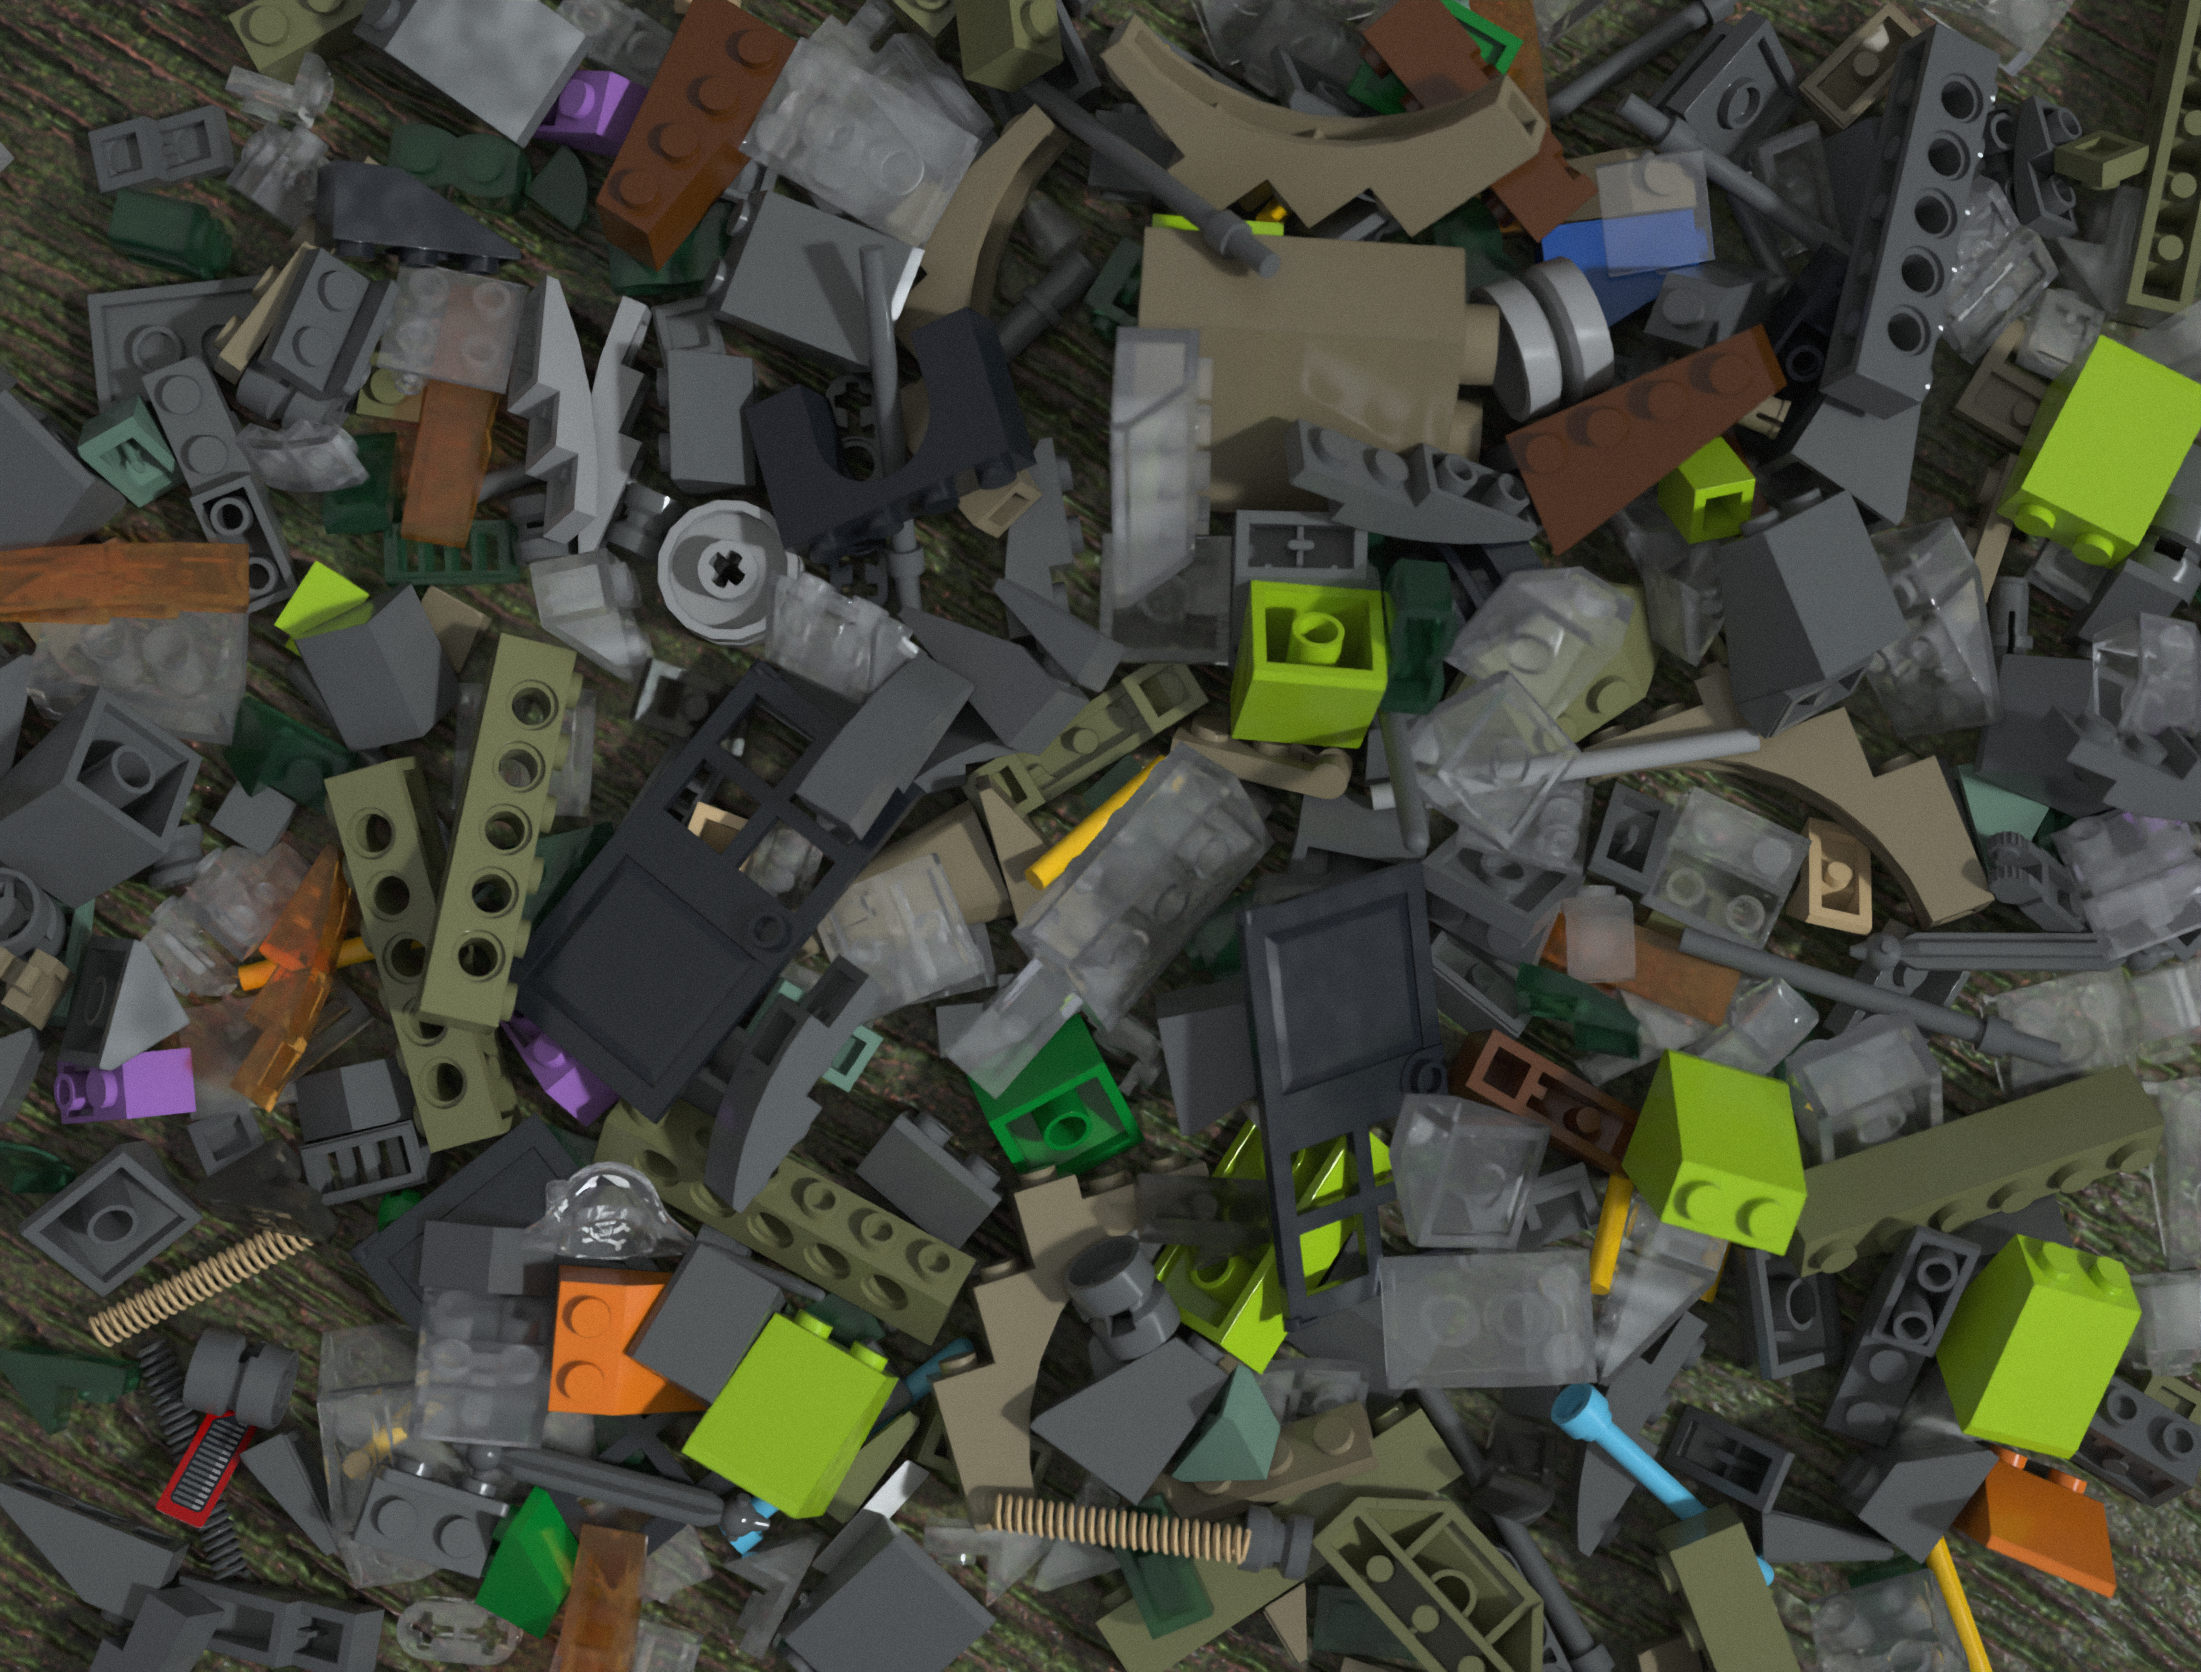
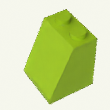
M2100 334L2047 386L1995 512L2014 521V524L2021 531L2033 536H2044L2072 550L2074 556L2079 560L2091 565L2104 566L2111 570L2139 546L2201 428V384Z
M1251 580L1230 692L1231 738L1359 749L1387 685L1381 591Z
M1665 1047L1622 1162V1168L1660 1222L1784 1256L1807 1197L1789 1085L1783 1080Z
M2017 1233L1962 1292L1935 1352L1961 1433L2068 1460L2077 1452L2142 1314L2131 1285L2130 1276L2125 1270L2123 1262Z
M803 1309L798 1310L795 1318L788 1314L775 1313L688 1439L682 1453L794 1519L823 1516L899 1378L884 1369L889 1359L876 1350L856 1340L851 1348L848 1349L829 1338L828 1336L833 1326Z

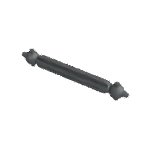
M1877 932L1870 935L1865 942L1849 946L1848 954L1850 957L1865 961L1869 967L1878 971L1892 969L1900 963L1914 971L2109 972L2125 964L2131 970L2145 972L2153 969L2158 962L2173 958L2175 950L2173 947L2158 943L2154 937L2145 933L2133 934L2123 941L2109 933L1914 932L1898 940L1890 933Z
M491 1427L484 1428L483 1432L475 1434L471 1438L454 1439L451 1449L465 1457L467 1463L473 1468V1474L479 1477L484 1476L487 1471L498 1467L512 1479L698 1527L719 1524L726 1533L725 1538L731 1542L737 1541L738 1537L745 1536L751 1531L768 1530L770 1526V1520L756 1511L754 1505L750 1502V1496L746 1493H739L737 1498L724 1502L712 1491L532 1444L518 1442L503 1445L502 1441L496 1436V1430Z

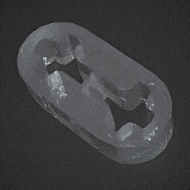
M427 1596L414 1601L400 1615L396 1626L397 1640L401 1648L411 1657L422 1660L476 1665H494L508 1659L520 1644L523 1630L474 1603L475 1599ZM428 1611L433 1613L434 1624L453 1626L454 1633H438L431 1643L428 1644L423 1642V1633L421 1631L412 1629V1623L418 1622L425 1612ZM489 1617L497 1619V1628L499 1630L508 1631V1638L501 1639L495 1649L492 1650L486 1648L487 1641L485 1637L465 1634L466 1628H481L488 1621Z

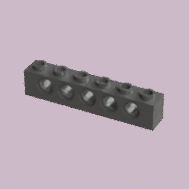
M1935 23L1899 46L1819 391L1882 420H1886L1922 403L1931 387L1933 372L1930 367L1936 340L1941 335L1946 323V313L1943 309L1949 282L1954 277L1959 265V254L1956 252L1962 225L1972 207V197L1969 195L1975 167L1981 160L1985 149V140L1982 136L1988 110L1992 106L1998 92V84L1995 78L2001 54L1939 23Z

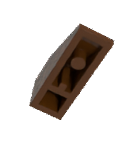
M1496 1029L1467 1034L1447 1074L1448 1093L1504 1125L1623 1180H1629V1176L1621 1165L1641 1113Z

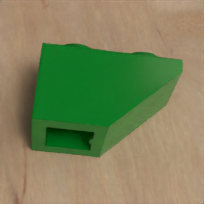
M535 1485L521 1508L513 1503L509 1504L510 1507L506 1518L501 1517L491 1536L494 1540L490 1545L480 1575L485 1579L474 1603L542 1640L570 1595L587 1558L548 1492Z

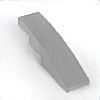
M547 275L517 305L507 411L530 419L525 474L547 481L543 537L566 545L597 518L598 454L592 397L579 339L558 279Z
M624 295L600 356L591 394L598 454L597 518L578 534V555L588 563L600 567L609 543L605 541L612 523L621 519L626 508L623 501L630 483H637L650 453L642 442L629 436L652 387V383L646 375L632 369L651 327L653 315L647 305Z

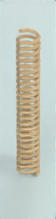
M309 1205V1216L305 1211L300 1210V1221L297 1216L291 1214L289 1219L291 1226L287 1220L282 1219L280 1223L282 1230L278 1225L272 1224V1233L268 1229L263 1228V1238L257 1233H254L253 1241L245 1237L244 1246L236 1242L235 1251L227 1246L226 1255L223 1252H217V1260L212 1256H208V1265L206 1262L199 1260L198 1268L190 1265L189 1273L181 1269L180 1278L172 1274L171 1283L163 1278L161 1286L156 1283L153 1284L152 1291L144 1288L143 1295L135 1292L134 1300L126 1297L125 1305L117 1301L115 1308L108 1306L106 1313L98 1312L97 1318L90 1315L88 1324L93 1335L104 1346L112 1347L114 1341L121 1342L123 1337L130 1338L133 1332L140 1333L141 1328L148 1329L151 1323L158 1324L160 1318L166 1320L169 1314L176 1315L178 1309L185 1310L187 1305L194 1306L196 1300L204 1301L205 1296L212 1297L215 1291L222 1292L224 1286L231 1287L233 1282L240 1283L242 1277L249 1278L251 1272L258 1274L260 1268L267 1269L270 1263L276 1265L279 1259L286 1260L288 1254L295 1255L297 1250L304 1251L306 1245L313 1246L315 1240L322 1242L325 1231L318 1211ZM312 1222L318 1229L319 1235H317L314 1231ZM302 1225L309 1234L310 1240L305 1236ZM293 1230L295 1231L296 1235L299 1237L300 1242H301V1245L296 1241V1237H295V1234H294ZM284 1235L290 1242L292 1250L287 1246V1242ZM276 1241L282 1248V1254L278 1250ZM267 1246L273 1253V1258L269 1255ZM258 1251L264 1258V1263L260 1260ZM249 1256L255 1263V1268L251 1265ZM240 1261L245 1266L246 1272L242 1270ZM231 1266L236 1271L237 1277L233 1274ZM222 1271L227 1276L228 1282L224 1279ZM213 1275H214V1277L216 1278V1280L218 1281L219 1286H217V1285L215 1284ZM204 1280L208 1284L210 1291L206 1289ZM195 1285L200 1290V1295L197 1294ZM186 1290L191 1295V1300L187 1297ZM177 1295L182 1300V1305L178 1302ZM168 1300L173 1305V1309L169 1307ZM159 1305L164 1309V1314L160 1312ZM150 1309L155 1314V1318L151 1316ZM141 1314L145 1318L146 1323L142 1321ZM132 1319L137 1325L136 1328L133 1326ZM123 1324L127 1328V1332L124 1331ZM99 1325L101 1326L105 1334L109 1337V1341H107L99 1332L97 1328ZM114 1329L118 1332V1337L115 1336Z
M1001 1493L996 1495L991 1523L985 1525L989 1531L996 1527L999 1533L1006 1528L1009 1534L1017 1530L1019 1535H1022L1027 1531L1031 1537L1037 1532L1040 1538L1047 1534L1050 1539H1053L1058 1535L1061 1541L1068 1536L1071 1542L1078 1538L1082 1544L1089 1539L1090 1543L1094 1545L1099 1540L1102 1546L1110 1543L1115 1548L1120 1543L1123 1549L1130 1545L1134 1551L1141 1546L1142 1550L1146 1552L1151 1547L1155 1554L1160 1549L1165 1555L1172 1550L1175 1556L1182 1552L1187 1558L1193 1552L1196 1559L1204 1555L1207 1561L1214 1555L1217 1562L1221 1561L1224 1557L1228 1564L1235 1557L1238 1565L1245 1560L1251 1537V1530L1248 1528L1245 1530L1241 1547V1527L1238 1524L1234 1529L1230 1548L1231 1526L1227 1523L1224 1526L1220 1545L1221 1525L1216 1522L1209 1546L1210 1523L1207 1520L1203 1523L1199 1543L1200 1522L1196 1519L1193 1521L1188 1544L1189 1520L1186 1517L1182 1521L1178 1541L1179 1519L1175 1516L1172 1519L1167 1542L1168 1517L1166 1515L1162 1517L1157 1539L1158 1516L1153 1514L1146 1540L1148 1515L1145 1512L1141 1514L1136 1537L1137 1513L1134 1510L1130 1514L1128 1531L1125 1538L1127 1512L1124 1509L1120 1512L1115 1535L1116 1510L1112 1508L1109 1513L1105 1533L1106 1509L1104 1506L1099 1509V1517L1094 1534L1096 1508L1094 1505L1089 1507L1087 1524L1084 1531L1085 1506L1083 1503L1078 1508L1077 1521L1073 1532L1075 1505L1073 1502L1068 1505L1067 1518L1063 1530L1065 1504L1063 1501L1058 1503L1056 1520L1053 1527L1054 1502L1052 1499L1047 1503V1512L1042 1528L1043 1499L1040 1498L1037 1501L1036 1515L1032 1526L1034 1500L1032 1497L1027 1499L1026 1512L1022 1524L1023 1497L1021 1495L1017 1497L1015 1514L1011 1524L1013 1496L1009 1494L1006 1497L1005 1512L1001 1522L1003 1501Z

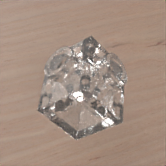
M269 120L263 130L254 133L245 143L241 152L240 162L225 182L271 217L297 231L309 215H312L313 212H316L318 168L330 163L323 156L329 149V146L300 124H297L293 131L290 132Z

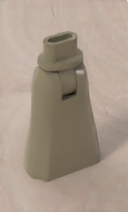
M968 799L936 816L894 843L879 850L796 954L798 961L826 951L828 958L836 955L837 949L839 953L850 954L875 951L900 942L973 927L1015 915L1011 899L970 800ZM800 906L790 910L795 913Z

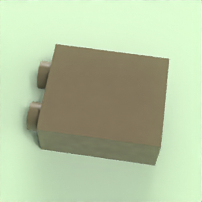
M1145 227L1127 495L1128 506L1234 513L1236 510L1329 512L1327 497L1294 486L1289 481L1283 434L1298 418L1326 429L1336 430L1345 436L1379 449L1392 451L1406 459L1424 443L1450 454H1458L1471 462L1479 463L1482 436V399L1457 396L1459 384L1492 385L1498 350L1499 309L1497 305L1465 303V248L1252 234L1253 237L1275 252L1281 259L1278 271L1272 277L1264 279L1237 258L1226 259L1207 245L1202 231Z

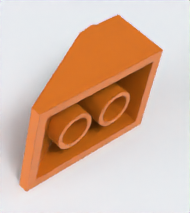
M559 1265L547 1384L548 1411L615 1416L709 1410L625 1355L674 1273Z
M1991 1442L1988 1450L2000 1459L1951 1525L1989 1549L2112 1599L2116 1589V1579L2104 1504L2084 1494L2088 1482L2053 1467H2050L2046 1478L2024 1469L2027 1457Z

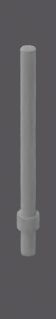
M1753 726L1452 773H1447L1446 767L1420 771V778H1417L1422 803H1425L1426 809L1452 805V798L1760 751L1758 731ZM1391 782L1370 785L1374 811L1395 807Z

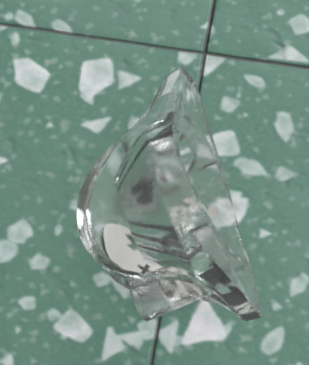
M609 1161L585 1166L577 1171L568 1181L553 1180L548 1182L545 1194V1217L524 1230L521 1248L583 1259L630 1260L685 1255L692 1242L695 1241L692 1233L684 1229L666 1212L654 1185L644 1174L626 1164Z

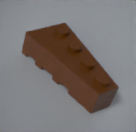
M692 0L595 200L606 240L658 272L810 89L803 46L728 0Z
M1387 0L1355 28L1365 41L1357 49V52L1381 80L1389 73H1392L1407 93L1398 101L1407 113L1461 98L1502 75L1491 62L1488 64L1480 55L1482 52L1480 47L1441 0ZM1547 127L1538 154L1486 187L1489 192L1480 199L1482 204L1504 229L1514 222L1537 243L1599 191L1585 172L1581 174L1568 164L1562 156L1564 153L1563 146Z
M1762 323L1505 436L1557 557L1573 547L1787 385Z

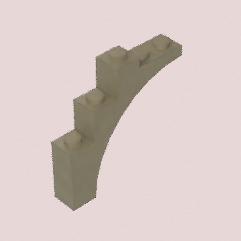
M1133 14L1114 29L1100 54L1106 62L1107 71L1116 85L1124 91H1130L1148 112L1149 120L1155 131L1164 140L1173 142L1177 146L1166 169L1168 173L1219 211H1222L1268 179L1279 204L1286 211L1296 213L1308 229L1368 188H1371L1374 200L1383 215L1393 216L1390 221H1398L1409 236L1412 237L1538 154L1547 126L1544 119L1507 73L1461 98L1416 112L1353 118L1311 115L1261 102L1215 81L1173 52L1136 14Z
M1034 104L1026 113H1021L1012 118L1003 128L1001 138L980 158L973 159L964 165L958 172L955 183L947 191L927 177L919 186L907 190L896 202L895 210L883 221L898 240L925 251L920 266L927 275L920 282L911 285L894 329V334L916 359L917 355L910 332L966 306L989 319L997 268L1013 225L1040 178L1073 141L1064 129L1037 104ZM923 377L910 382L900 390L905 442L908 449L914 455L924 440L930 417L929 397ZM1024 469L1017 472V479L1009 485L993 490L979 489L961 497L960 504L957 507L975 527L998 539L1043 493L1028 471Z
M1716 661L1702 668L1699 671L1701 678L1693 682L1689 696L1694 708L1687 710L1684 703L1667 706L1649 715L1648 718L1651 724L1630 732L1626 731L1624 725L1610 727L1592 735L1588 739L1591 746L1582 749V752L1752 725L1736 709V704L1731 694L1729 665L1723 668L1719 661ZM1845 707L1828 713L1824 709L1772 738L1764 739L1758 732L1760 751L1586 778L1589 785L1635 772L1693 769L1738 775L1784 790L1831 816L1871 850L1900 886L1923 931L1984 910L1995 900L1993 894L1988 890L1987 879L1935 755L1916 762L1913 753L1899 756L1879 765L1877 770L1880 776L1874 778Z
M1184 1151L1166 1154L1147 1161L1150 1172L1127 1179L1123 1170H1116L1086 1180L1089 1190L1082 1193L1080 1192L1076 1174L1068 1171L1057 1173L1055 1164H1049L1018 1174L1021 1185L1005 1189L1026 1263L1018 1266L1015 1257L997 1260L978 1268L980 1278L966 1282L987 1356L977 1359L975 1351L952 1355L938 1362L939 1372L926 1375L968 1523L976 1534L988 1531L985 1525L991 1523L996 1495L999 1493L1003 1495L1001 1522L1005 1512L1006 1497L1009 1494L1013 1496L1011 1523L1015 1514L1016 1500L1020 1495L1023 1497L1021 1519L1025 1517L1026 1503L1030 1497L1034 1500L1032 1516L1036 1515L1037 1500L1030 1468V1410L1041 1358L1058 1317L1071 1298L1064 1285V1274L1068 1266L1080 1253L1093 1244L1106 1238L1124 1235L1165 1206L1212 1187L1205 1161L1196 1158L1186 1160Z

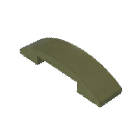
M1174 647L1122 679L1116 686L1088 702L1040 756L1021 752L995 758L967 775L966 785L961 787L992 836L979 794L976 777L989 774L1016 804L1029 815L1134 751L1210 701L1177 647Z

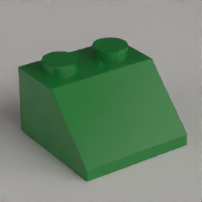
M1079 1013L965 1072L990 1127L1018 1174L1040 1166L1055 1164L1057 1173L1068 1171L1078 1176L1146 1140Z

